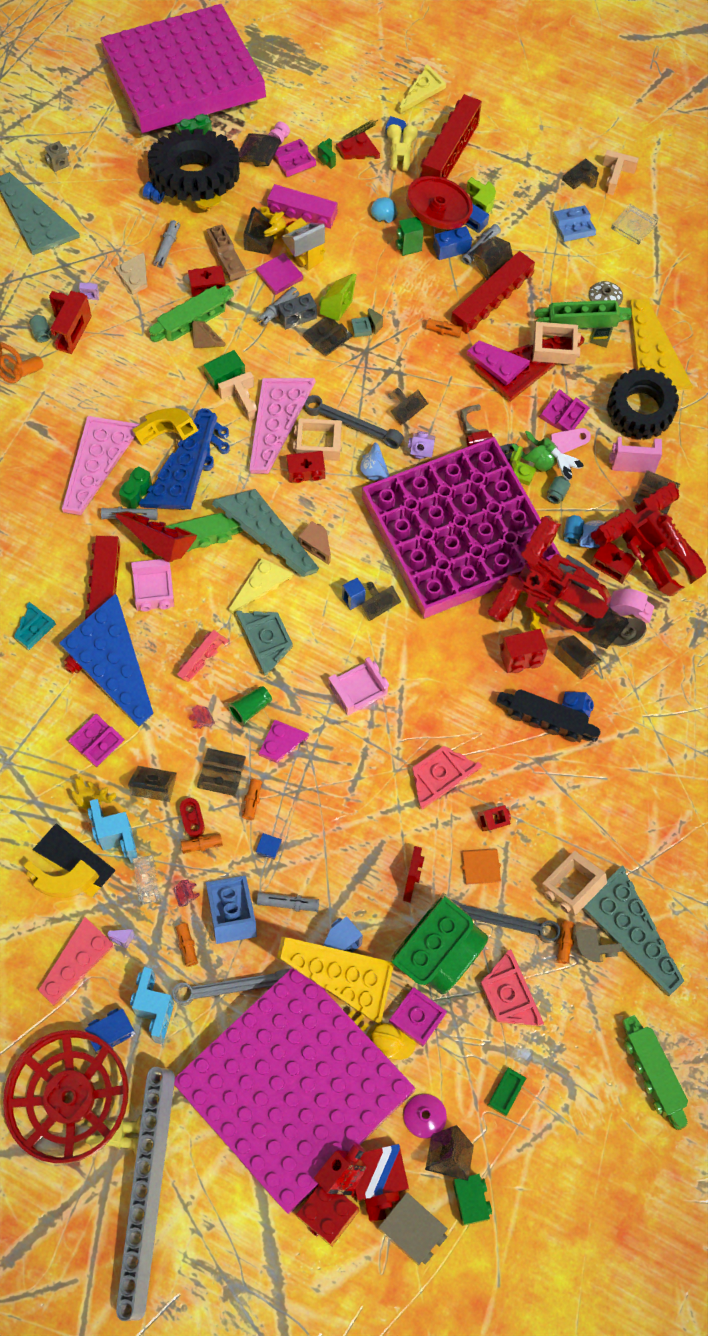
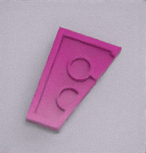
M480 340L467 351V355L504 385H508L530 364L528 359Z

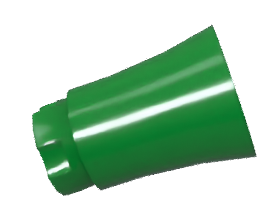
M260 686L243 697L228 703V709L233 718L241 726H244L272 701V696L264 686Z

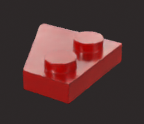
M414 846L403 897L405 902L411 903L415 882L419 883L421 871L418 868L423 867L425 857L421 856L422 847Z

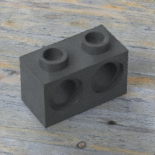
M308 293L278 304V317L286 330L317 319V305L311 294Z

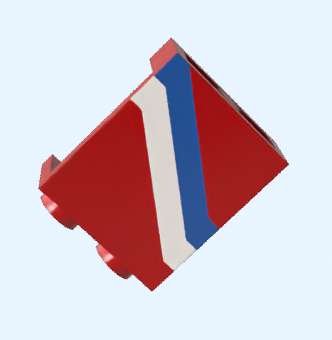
M399 1144L363 1153L360 1159L366 1164L367 1169L351 1195L352 1198L356 1197L357 1202H361L363 1199L384 1193L409 1190Z

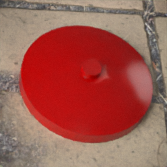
M419 177L410 184L406 193V202L411 212L422 222L436 228L456 229L462 227L469 221L473 211L472 201L466 191L456 183L442 177Z

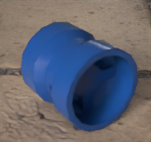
M148 181L143 189V197L153 199L158 204L162 202L165 191L159 192L156 186H153Z

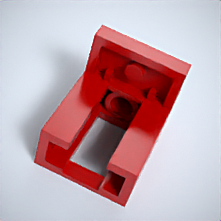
M51 291L49 298L56 319L50 329L54 336L59 333L54 343L55 348L72 355L92 317L88 297L81 292L70 291L68 296L62 292Z

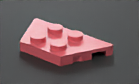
M443 746L415 765L412 771L420 809L423 810L482 768L481 763H475L467 759L466 756L455 753L452 749Z
M510 949L480 983L497 1023L542 1026L544 1025L542 1017Z

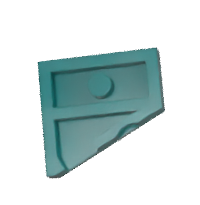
M29 602L26 606L27 612L25 617L22 616L20 627L14 635L16 641L28 650L56 625L53 619Z

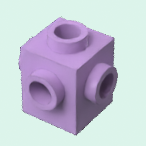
M424 431L414 433L413 438H409L408 448L411 449L410 454L420 459L425 457L432 458L435 436L428 435V432Z

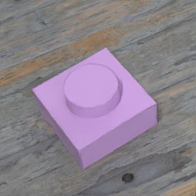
M80 283L79 291L87 295L89 300H99L97 284Z

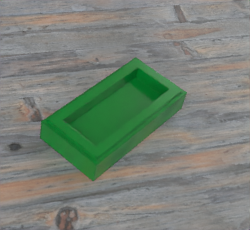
M508 1067L487 1106L506 1117L526 1077Z

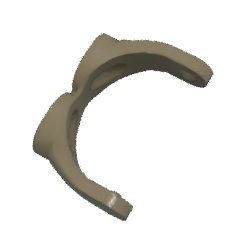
M479 404L461 409L460 411L465 434L487 430L475 429L466 419L468 413L481 409Z

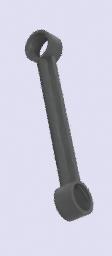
M317 395L308 396L305 402L307 414L311 416L322 414L333 420H341L345 425L383 440L392 449H398L404 440L403 435L395 429L384 430L322 403V399ZM310 403H318L320 405L317 408L308 407Z
M452 900L466 911L472 920L538 935L544 943H553L560 935L559 925L551 920L540 924L462 905L458 901ZM544 926H552L556 931V936L552 939L545 937L542 928Z

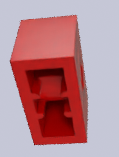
M222 265L188 270L192 297L201 294L204 290L210 289L213 286H216L217 289L226 286Z
M323 451L287 455L289 483L325 479Z
M608 543L598 549L593 557L591 566L623 584L634 568L637 559L630 553L617 548L615 544Z

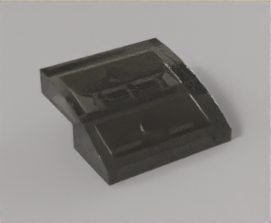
M249 133L239 151V162H253L255 167L269 166L281 143L280 139L264 134Z
M329 317L323 318L303 333V337L325 356L353 337L342 323L338 324Z
M647 470L633 502L641 504L642 499L648 498L650 494H653L661 487L668 486L669 482H674L676 488L679 489L680 483ZM672 504L660 512L667 514Z
M609 607L603 618H594L586 613L578 624L595 627L588 632L577 633L592 643L607 649L629 622L627 618L612 613Z
M208 748L197 788L236 796L246 756Z

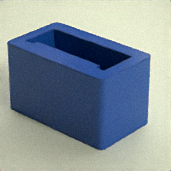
M472 204L473 211L465 225L480 233L488 224L489 214Z
M358 578L342 585V598L350 610L365 603L366 590Z

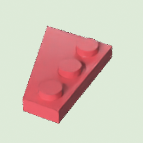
M214 629L205 635L204 642L200 647H196L193 650L191 658L180 666L177 675L183 680L189 682L204 667L205 660L214 657L218 653L217 648L221 644L226 645L229 642L227 638Z

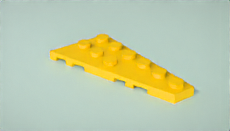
M631 299V321L637 371L643 367L646 370H650V368L655 369L657 373H664L666 379L669 377L673 381L671 385H675L677 390H691L693 385L649 300Z
M281 937L277 954L278 959L376 1024L381 1025L394 966L392 962Z

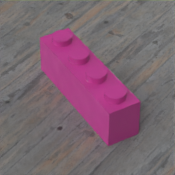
M274 184L267 199L268 207L273 213L284 212V215L290 218H302L305 222L323 223L326 228L330 229L337 216L338 202Z

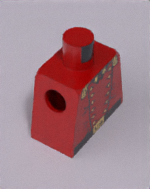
M354 1143L349 1151L337 1150L332 1154L314 1177L326 1193L353 1194L367 1169L366 1164L360 1159L365 1152L364 1148Z

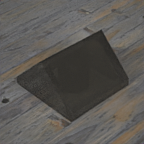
M255 207L251 209L243 234L244 250L268 255L270 254L275 234L269 237L264 236V231L272 227V225L269 223L270 220Z
M493 236L468 254L487 280L513 257L510 242Z
M574 635L560 640L553 654L581 680L601 661L597 655Z
M138 766L128 784L130 793L133 796L170 802L177 773Z
M457 1125L432 1134L425 1170L468 1181L474 1145Z

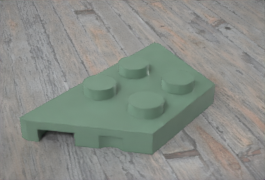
M236 611L240 624L264 676H266L292 649L293 643L278 612L263 613L254 611V613H242V611Z

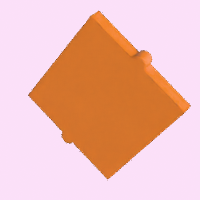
M497 849L462 852L464 864L462 870L465 873L466 885L501 882V864L499 863Z

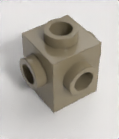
M60 141L44 147L46 153L44 155L45 161L48 165L50 164L54 172L69 166L68 149L66 146L63 147Z

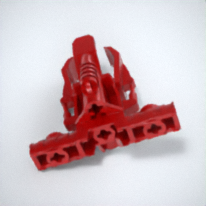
M669 482L668 486H663L653 494H650L648 498L642 499L643 501L640 502V505H635L637 514H634L630 509H626L624 513L621 512L618 514L619 516H615L600 525L596 531L591 533L590 537L594 539L596 544L603 547L623 535L622 538L627 543V548L631 549L633 554L639 559L642 564L641 569L647 571L657 589L667 596H674L685 587L679 585L671 578L658 554L660 551L668 548L686 567L691 584L706 574L707 570L698 553L682 537L679 530L675 529L676 525L672 523V517H669L667 514L662 515L660 512L680 497L679 490L674 482ZM639 549L645 554L643 558L641 557Z
M544 516L531 535V541L527 542L525 551H522L520 554L527 563L519 576L513 573L508 575V580L502 585L503 589L498 592L492 603V608H489L487 611L488 615L496 620H500V622H505V618L508 617L516 606L519 594L524 591L528 594L526 606L542 614L549 622H555L576 632H588L595 626L578 624L557 605L563 599L594 618H603L609 609L607 604L611 601V595L606 586L599 583L597 579L586 572L584 567L571 563L570 560L562 557L560 554H555L550 560L543 557V553L552 544L558 528L561 526V523H558L556 519H552L551 516ZM561 563L565 566H571L576 571L566 572L559 565ZM572 580L598 590V593L604 600L571 583ZM541 601L548 604L546 609L551 612L550 615L545 613L536 603Z

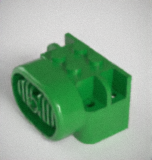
M442 893L393 953L391 962L420 985L429 984L438 993L444 995L452 989L479 956L488 942V935L473 924L471 916L448 898L445 893Z

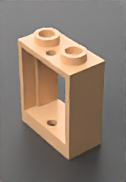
M536 322L533 341V361L575 365L576 358L580 357V347H577V345L580 343L581 332H578V325ZM542 336L572 337V350L542 348Z
M299 418L298 425H295L294 436H297V441L293 442V452L298 454L323 451L324 460L340 461L342 421ZM303 431L334 432L333 447L302 446Z
M574 851L542 885L547 899L550 901L554 900L564 912H570L576 916L607 884V878L604 871ZM575 868L591 881L571 900L555 888V886Z

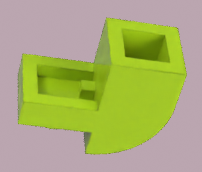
M471 177L467 181L466 193L473 196L472 204L489 214L494 207L495 187L489 181L484 185Z

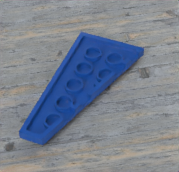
M215 413L197 414L193 422L198 431L185 440H180L178 449L170 455L158 473V479L153 486L150 485L147 490L149 493L145 499H141L139 502L141 508L191 510L217 421Z

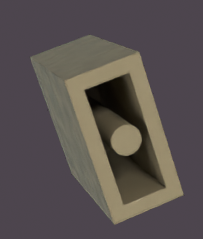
M408 1193L404 1195L378 1228L381 1233L418 1266L421 1262L426 1264L433 1256L432 1248L436 1244L440 1247L448 1237L445 1234L448 1228Z

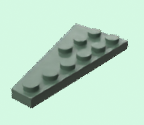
M9 172L0 176V192L32 255L80 238L79 233L14 175Z
M256 489L213 501L212 505L215 508L220 507L226 512L225 516L238 521L244 531L262 545L264 543L272 548L271 552L273 554L282 556L286 560V564L302 577L317 573L319 567Z
M622 865L607 879V884L582 910L616 944L622 943L623 951L670 996L684 982V979L673 958L670 957L665 948L666 945L663 939L660 938L656 931L657 928L642 900L639 899L632 881L630 882Z

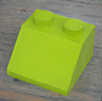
M353 273L335 281L332 287H328L326 295L322 296L319 301L321 315L336 321L340 320L353 301L357 274Z

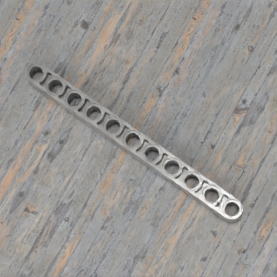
M161 1067L151 1068L146 1079L116 1314L121 1321L140 1320L146 1311L175 1082L173 1071Z

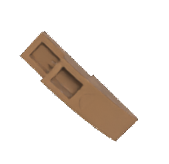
M221 224L206 229L217 259L230 281L247 276L246 270L235 252L234 244L224 226Z

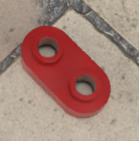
M186 798L180 804L185 832L188 836L197 838L205 830L200 805L196 799ZM189 807L194 808L192 812H187ZM193 826H198L196 831L191 830Z

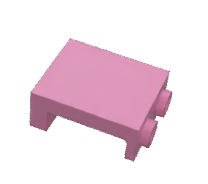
M618 437L616 443L612 445V452L609 454V463H612V470L655 473L662 456V439L655 438L652 447L623 446L622 437Z
M163 559L131 562L137 611L147 612L151 609L160 608L165 610L175 607L170 562Z
M369 657L365 659V663L339 677L336 674L328 677V685L347 716L386 696L388 693L389 683L384 676L381 677L378 665L375 661L372 662Z

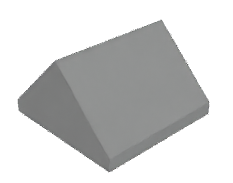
M309 223L283 235L282 239L296 257L325 243V226L323 223Z

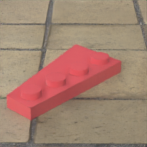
M84 917L38 991L55 1006L114 947V944Z

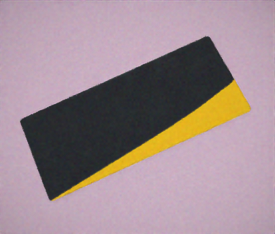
M55 824L33 848L37 855L62 875L69 873L80 860L94 869L99 878L91 887L84 891L91 898L115 872L114 868L58 824Z

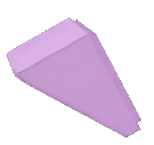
M131 929L114 930L107 933L110 941L124 948H128L135 935Z

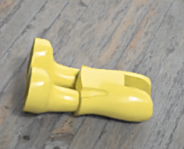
M395 124L388 126L387 135L392 142L390 147L392 151L390 159L391 170L396 171L398 161H404L402 165L403 171H408L410 167V152L412 150L411 144L418 135V129L415 126H406L404 128L403 143H400L401 127Z
M142 1115L138 1117L137 1121L124 1122L122 1120L120 1127L105 1146H112L118 1149L121 1147L133 1150L136 1155L139 1137H125V1133L139 1134ZM105 1120L103 1123L111 1130L116 1121ZM88 1121V1127L91 1128L93 1125ZM101 1134L100 1136L91 1135L86 1138L85 1143L96 1146L104 1137Z

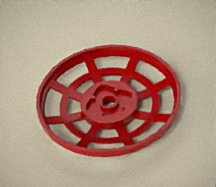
M62 1030L38 1039L19 1056L10 1071L4 1089V1117L13 1139L29 1155L45 1162L69 1164L92 1156L112 1139L124 1118L129 1092L124 1065L118 1054L108 1043L88 1032ZM71 1038L87 1039L97 1043L102 1048L96 1058L84 1052L72 1051ZM62 1039L64 1052L52 1056L42 1065L32 1058L38 1050L47 1044ZM108 1053L113 1057L119 1068L123 1085L112 1087L109 1074L102 1065ZM73 1058L83 1059L91 1063L84 1074L74 1071ZM65 1060V1071L53 1076L47 1070L56 1062ZM27 1064L35 1073L29 1083L26 1098L13 1099L17 1079L21 1070ZM97 1070L103 1077L104 1089L95 1090L91 1082V1078ZM42 1077L48 1083L44 1095L34 1097L36 1085ZM72 1091L74 1098L70 1103H66L65 1095L67 1092ZM123 1094L119 1116L115 1125L110 1130L103 1122L109 1113L112 1096ZM106 1097L103 1111L98 1118L91 1111L95 1099ZM44 1105L49 1115L42 1125L36 1117L34 1106ZM26 1107L29 1120L36 1130L27 1140L22 1136L17 1127L13 1108ZM86 1118L93 1126L84 1133L75 1136V1123ZM56 1121L66 1124V1137L55 1136L49 1133L48 1130ZM97 1130L104 1137L91 1150L73 1156L74 1143L88 1138ZM41 1137L51 1142L65 1144L64 1157L46 1155L36 1150L33 1145Z

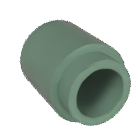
M41 315L33 316L29 324L34 338L41 343L48 341L51 338V331L46 318Z
M564 476L555 477L547 491V499L554 504H559L560 501H563L571 486L569 480Z

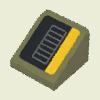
M369 308L368 317L370 325L376 335L383 327V316Z
M613 327L595 328L590 343L607 348Z

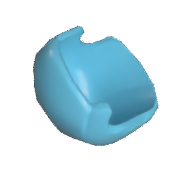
M382 197L376 199L371 206V214L378 222L385 220L387 223H390L396 219L398 214L394 201L390 198Z

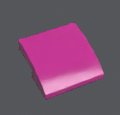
M302 139L271 150L276 162L287 177L316 166V159L309 153L308 146Z
M559 389L539 417L561 431H569L577 427L590 408L577 397L573 400Z
M96 713L68 742L90 763L98 767L125 739Z

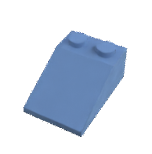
M246 876L206 882L216 944L257 937L256 921Z
M347 916L343 919L338 918L331 925L332 928L323 946L353 953L362 945L363 935Z

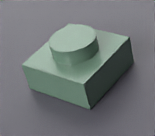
M369 317L352 319L354 337L372 335Z

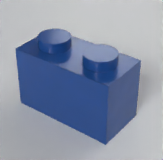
M467 226L434 234L433 248L438 260L465 254L471 249L472 237Z
M123 1008L110 1011L106 1018L93 1020L85 1028L86 1032L101 1038L112 1048L136 1035ZM90 1041L95 1052L98 1054L102 1047Z

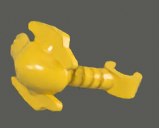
M263 206L260 208L262 212L260 213L261 220L269 219V223L272 225V227L264 231V236L269 237L275 234L274 239L276 240L284 233L287 223L282 218L284 212L272 214L269 207Z
M81 776L75 779L78 794L75 791H72L71 794L77 805L87 812L88 808L91 807V800L98 799L101 805V801L110 803L116 799L115 792L110 795L108 794V787L99 791L91 782H88V787H86Z

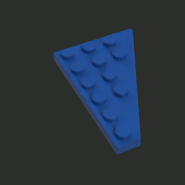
M114 594L59 642V645L124 713L140 727L153 715V710L118 596Z

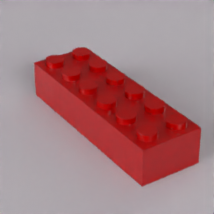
M464 94L461 100L457 101L455 110L449 114L448 122L443 124L441 133L437 134L434 145L430 146L427 157H424L421 161L420 167L422 171L420 177L438 176L445 179L448 178L479 125L481 100Z

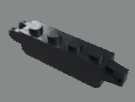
M521 689L516 691L515 695L500 692L496 701V705L507 710V715L511 716L512 719L527 722L534 728L545 729L552 735H561L571 742L577 741L580 743L581 739L588 742H596L601 734L598 727L588 723L589 718L587 714Z

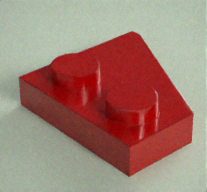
M365 132L336 144V149L344 160H352L354 158L365 159V156H375V159L380 158L379 151Z

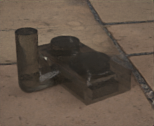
M585 158L563 175L562 181L573 190L583 182L591 188H595L599 172L597 167Z
M399 388L394 389L388 394L390 399L398 397L401 402L390 411L400 425H403L429 404L419 390H416L407 398Z
M373 582L362 584L365 590H369L372 595L370 599L360 604L368 621L373 620L401 602L393 586L378 592Z

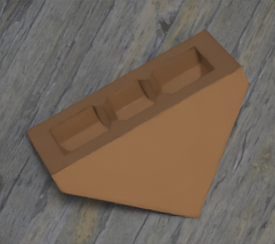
M194 321L192 323L194 348L225 347L226 343L205 321Z

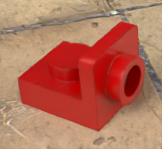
M399 1192L384 1193L365 1199L369 1221L386 1219L384 1209L393 1207V1202L400 1201Z

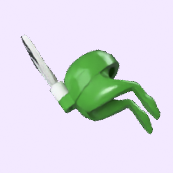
M525 431L528 440L538 447L526 455L522 451L521 458L535 463L534 467L538 470L546 472L558 462L562 475L567 480H571L572 471L570 467L576 469L583 468L584 465L579 459L562 454L555 443L549 438L545 437L538 441L529 431ZM512 444L513 450L517 452L519 446Z

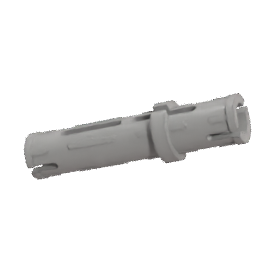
M175 220L170 221L167 231L163 234V241L153 262L158 268L164 267L171 246L177 239L176 234L180 224L178 222L175 226L177 222Z
M493 224L486 233L480 236L476 244L463 255L462 261L466 265H470L487 245L489 246L493 243V239L501 232V228L497 224Z
M291 287L273 305H269L266 311L256 318L257 322L262 321L259 325L264 327L272 318H276L278 316V304L298 297L299 291L293 293L297 289Z
M118 506V508H101V519H117L115 517L116 514L112 513L125 511L135 514H147L142 516L148 517L149 520L158 519V510L156 508L134 509L122 508V506Z
M259 892L257 905L295 909L296 912H300V910L318 912L319 899L302 898L301 895L292 897Z

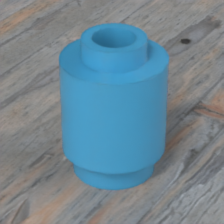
M572 515L566 519L563 532L565 542L577 544L582 537L584 520L580 516Z

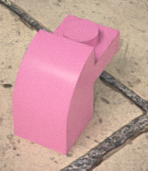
M634 589L613 591L609 608L618 615L633 614L645 623L650 622L654 606L647 601L648 595Z

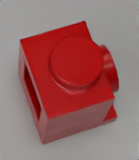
M506 805L477 812L482 832L511 824V814Z

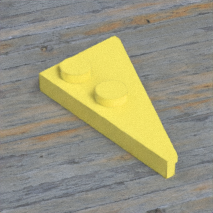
M428 64L425 65L424 71L421 75L419 74L417 81L409 89L407 97L402 100L398 109L400 113L446 88V83Z
M261 558L229 608V612L233 614L243 609L244 605L253 600L255 602L269 591L278 588V585L287 579L291 580L293 573Z

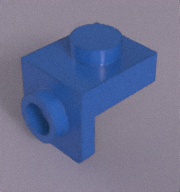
M565 692L562 705L585 713L590 717L591 711L594 708V702L586 692Z

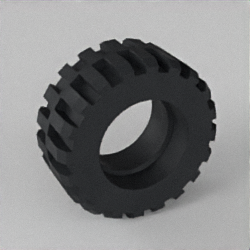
M643 367L639 368L638 371L635 368L631 369L629 373H623L620 379L616 380L612 387L607 407L609 408L608 416L612 417L611 422L614 426H618L617 430L622 433L624 431L626 433L625 436L631 437L632 435L636 436L635 439L641 440L642 437H645V439H651L653 435L657 437L661 435L662 431L665 432L669 428L679 406V395L676 394L677 388L675 385H671L673 381L669 377L666 379L664 373H657L652 368L646 370ZM635 393L647 394L657 402L659 410L652 414L638 413L629 406L627 397Z

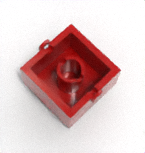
M541 628L504 637L503 643L500 644V655L506 672L519 673L526 668H538L544 663L548 647Z
M319 1185L296 1216L311 1229L310 1232L314 1236L321 1237L333 1247L360 1210L347 1196L326 1193Z

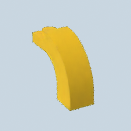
M165 408L152 412L145 416V422L132 429L142 446L166 432H175L185 440L198 431L189 414L178 408Z
M30 860L23 866L27 870L26 875L35 882L33 886L36 890L54 898L76 896L91 887L99 878L97 872L82 860L69 873L63 876H50Z

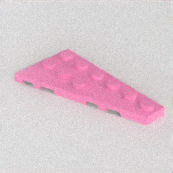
M315 378L262 379L249 469L251 474H269L316 382Z
M91 416L87 417L63 503V513L82 515L135 438L132 429L140 424Z

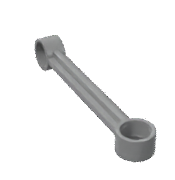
M290 969L280 970L274 974L193 987L187 983H179L173 988L172 996L178 1005L187 1006L193 999L272 987ZM183 987L189 988L191 992L189 999L186 1001H180L176 998L177 991Z

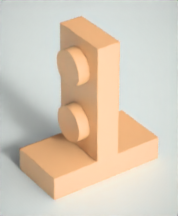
M611 150L606 151L603 166L611 168L610 174H612V177L609 176L606 186L609 187L607 194L614 195L621 171L631 174L635 173L639 158Z
M251 371L218 384L221 399L235 394L248 420L256 419L255 412L257 407L254 401H250L248 392L249 388L254 387V377Z

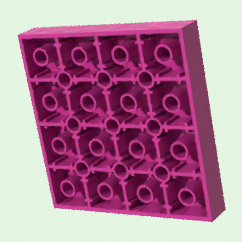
M222 4L100 37L103 54L142 133L179 123L183 119H193L196 115H207L266 97L265 81Z
M495 437L362 487V500L423 619L502 588V585L508 580V575H512V573L519 576L527 563L520 554L522 551H525L527 542L531 541V535L537 525L541 523L539 515ZM554 542L543 553V557L548 560L555 554H560Z
M293 968L175 1077L174 1082L178 1090L289 1215L319 1186L314 1177L335 1151H349L354 1143L361 1145L416 1089L322 987Z

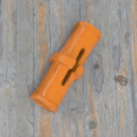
M431 318L428 319L426 329L441 332L442 335L457 336L458 338H460L463 328L449 324L448 321L441 322ZM437 325H438V326H442V327H446V328H450V329H452V330L440 328V327H437Z
M250 779L248 793L244 798L246 802L242 818L246 820H254L256 807L260 803L259 795L263 783L261 780Z
M220 833L205 837L201 835L192 840L181 841L183 854L200 850L203 852L205 849L223 846Z
M562 921L560 938L557 940L559 947L556 962L569 964L571 947L574 945L572 938L575 923Z
M188 923L177 925L175 928L180 942L179 949L182 950L186 967L194 966L199 962L194 949L195 942L191 938Z

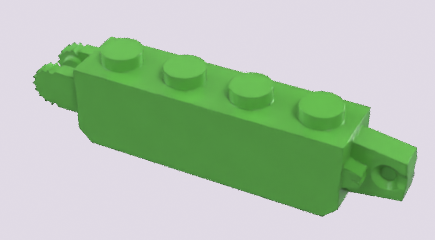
M229 285L219 289L213 286L210 289L204 290L201 294L190 298L187 302L176 306L171 311L162 314L157 318V323L149 328L151 341L159 342V340L161 341L164 338L168 341H174L192 331V323L194 321L207 322L225 312V303L234 296L233 290Z
M616 300L551 303L549 308L536 309L534 312L538 318L536 322L578 325V328L617 327L619 322L630 320L632 316L631 308L619 307Z
M223 513L165 526L175 529V527L183 528L197 535L196 540L187 552L199 547L205 548L215 543H225L228 540H232V535L242 533L243 531L238 521L234 518L227 519V516ZM142 542V546H143L144 553H145V554H154V552H153L152 550H150V549Z
M635 1015L624 1019L622 1023L627 1035L624 1046L628 1054H632L635 1060L634 1066L638 1074H642L645 1080L643 1084L647 1093L653 1096L655 1110L663 1118L668 1117L673 1125L672 1127L676 1130L685 1128L688 1121L683 1109L687 1106L688 1099L653 1029L649 1027L643 1028Z

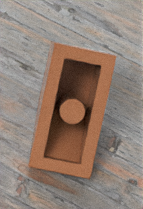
M311 521L298 536L299 544L329 565L331 553L327 530L321 524Z

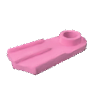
M585 428L551 434V441L555 443L562 454L588 443L591 438L590 432ZM580 434L584 435V440L580 439Z

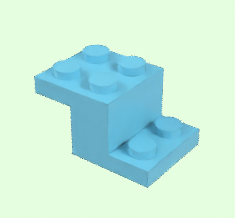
M98 799L91 800V808H88V814L92 821V832L97 845H101L103 851L121 846L125 858L129 857L131 863L138 862L132 829L126 812L104 817Z
M144 967L143 972H139L136 985L139 986L137 992L132 994L130 1005H132V1009L137 1017L151 1020L149 1032H151L155 1043L163 1045L174 1008V1001L171 995L153 991L156 976L152 968Z

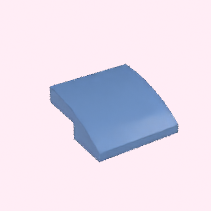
M585 205L553 212L558 231L564 242L596 235V229L590 220L591 214Z

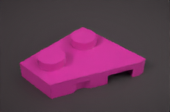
M274 720L259 751V756L278 763L303 740L306 741L309 738V733Z

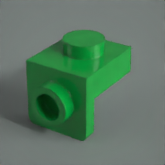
M328 138L318 145V158L324 165L332 169L336 166V154L332 151V140Z

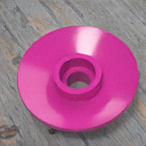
M421 1094L412 1098L406 1105L404 1111L405 1125L413 1135L419 1138H432L438 1135L446 1124V1109L443 1103L435 1096ZM427 1111L430 1114V1117L428 1119H424L422 1117V1112Z

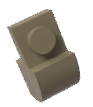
M599 929L576 931L577 944L581 954L592 962H603L602 954L604 953L606 958L617 957V952H623L622 943L601 945Z

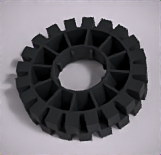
M189 129L181 130V136L175 131L169 133L168 138L164 136L159 138L158 143H153L151 151H148L149 178L152 185H156V189L161 193L165 191V195L173 198L177 194L178 200L186 201L188 195H191L192 201H200V195H203L206 200L214 198V193L221 196L226 193V189L231 190L235 186L234 182L237 183L240 174L239 151L232 140L227 141V137L222 134L216 137V132L208 130L203 135V129H195L194 134H190ZM187 163H203L209 166L200 171L180 169L182 165Z

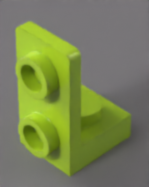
M519 446L517 452L513 451L511 455L510 465L520 483L529 486L537 468L520 462L523 447Z

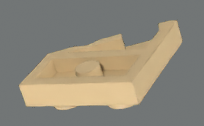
M144 253L115 267V271L132 295L148 287Z

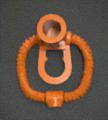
M0 342V377L4 381L14 384L22 377L43 368V361L39 356L22 361L16 349ZM2 348L11 352L17 361L7 354L2 355ZM5 358L9 360V363L11 362L15 365L14 370L6 367L4 363ZM1 367L6 372L14 375L15 378H10L3 373Z

